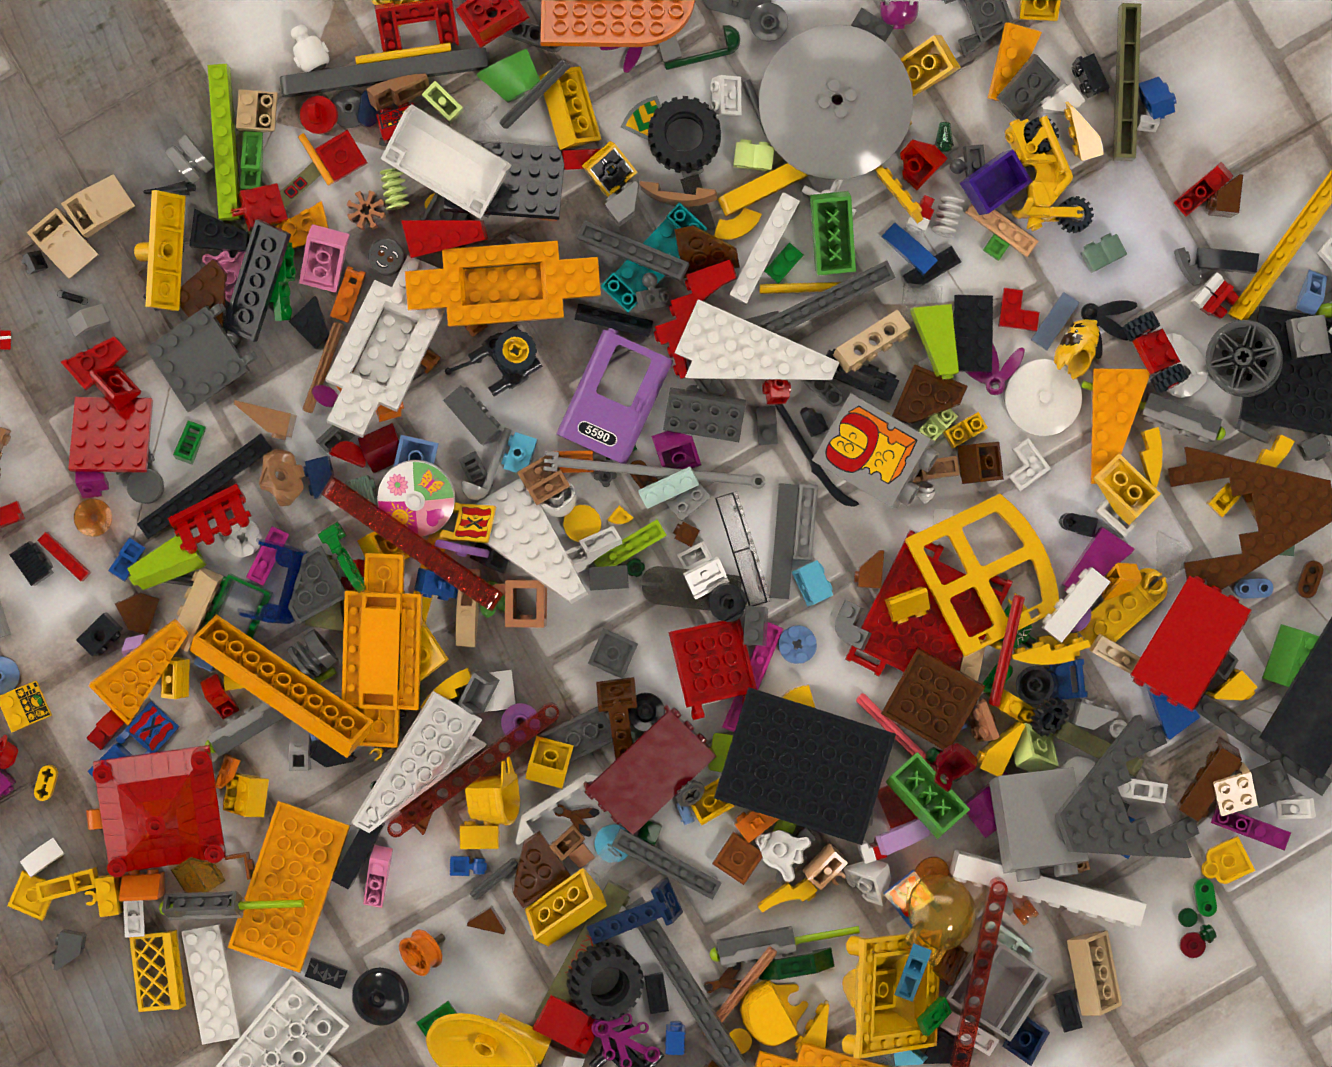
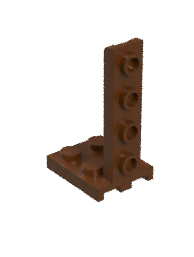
M634 677L596 682L598 711L609 712L615 760L633 744L628 708L637 707Z

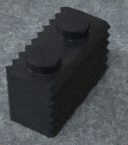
M28 541L9 555L29 584L36 586L54 573L52 571L53 565L49 559L43 558L41 555L42 549L36 542Z

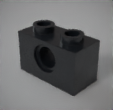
M103 613L76 641L91 656H101L108 649L106 646L111 641L115 642L122 635L120 632L123 628L108 613ZM100 630L105 634L103 641L97 638V633Z

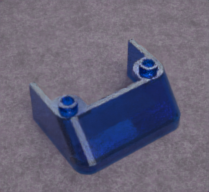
M257 538L256 542L258 545L277 549L275 554L276 562L278 565L288 568L279 605L265 604L261 608L260 613L238 608L237 612L239 616L267 623L291 624L295 619L288 606L293 595L303 555L308 553V551Z

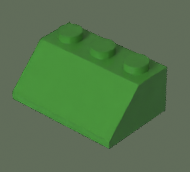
M1281 624L1262 678L1289 688L1320 636Z

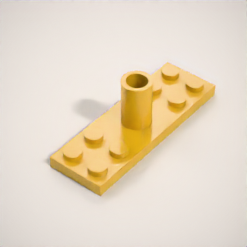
M159 190L152 191L149 242H140L134 249V254L138 261H148L145 307L179 311L186 196Z

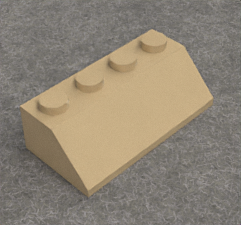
M205 567L195 571L191 580L194 581L193 586L187 589L184 596L187 600L184 605L179 607L177 612L179 616L178 622L188 631L187 637L180 646L186 652L190 650L193 637L202 628L205 617L210 610L212 601L224 577Z
M1108 930L1078 935L1068 939V951L1081 1015L1101 1016L1122 1006Z

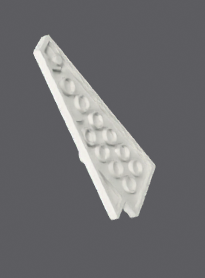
M701 300L697 301L675 351V354L692 361L685 376L687 379L832 380L839 365V362Z
M520 478L475 503L476 505L496 506L489 542L485 544L570 604L588 595L541 505L535 504Z
M433 691L355 815L352 824L370 833L484 748L486 743L473 736L482 719L475 714L471 715L456 703Z

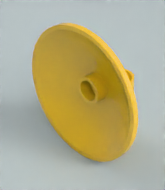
M500 1012L496 1021L474 1014L455 1013L442 1016L432 1023L426 1036V1044L431 1057L439 1067H537L538 1064H541L552 1039L532 1029V1026Z

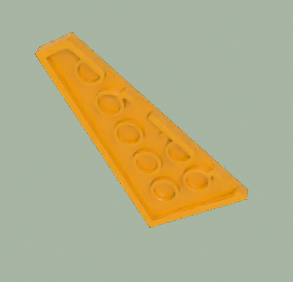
M1093 368L1091 484H1097L1093 478L1119 453L1122 454L1150 377L1147 369Z
M174 619L91 681L89 687L129 726L142 703L148 697L172 657L187 637L188 631Z

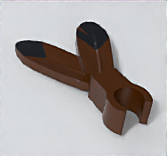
M558 804V807L563 808V812L561 814L554 812L555 815L569 818L582 835L590 837L591 830L582 819L596 817L600 813L599 810L583 808L572 811Z
M736 962L737 965L728 967L719 979L706 981L704 983L705 986L707 984L713 985V988L706 992L712 993L714 990L721 988V986L735 990L742 980L732 978L740 971L742 963Z

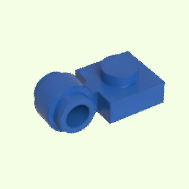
M450 856V876H470V869L473 870V874L481 875L485 874L487 870L485 858H474V862L470 863V856Z

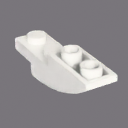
M1131 778L1132 781L1118 787L1121 797L1165 803L1168 784Z

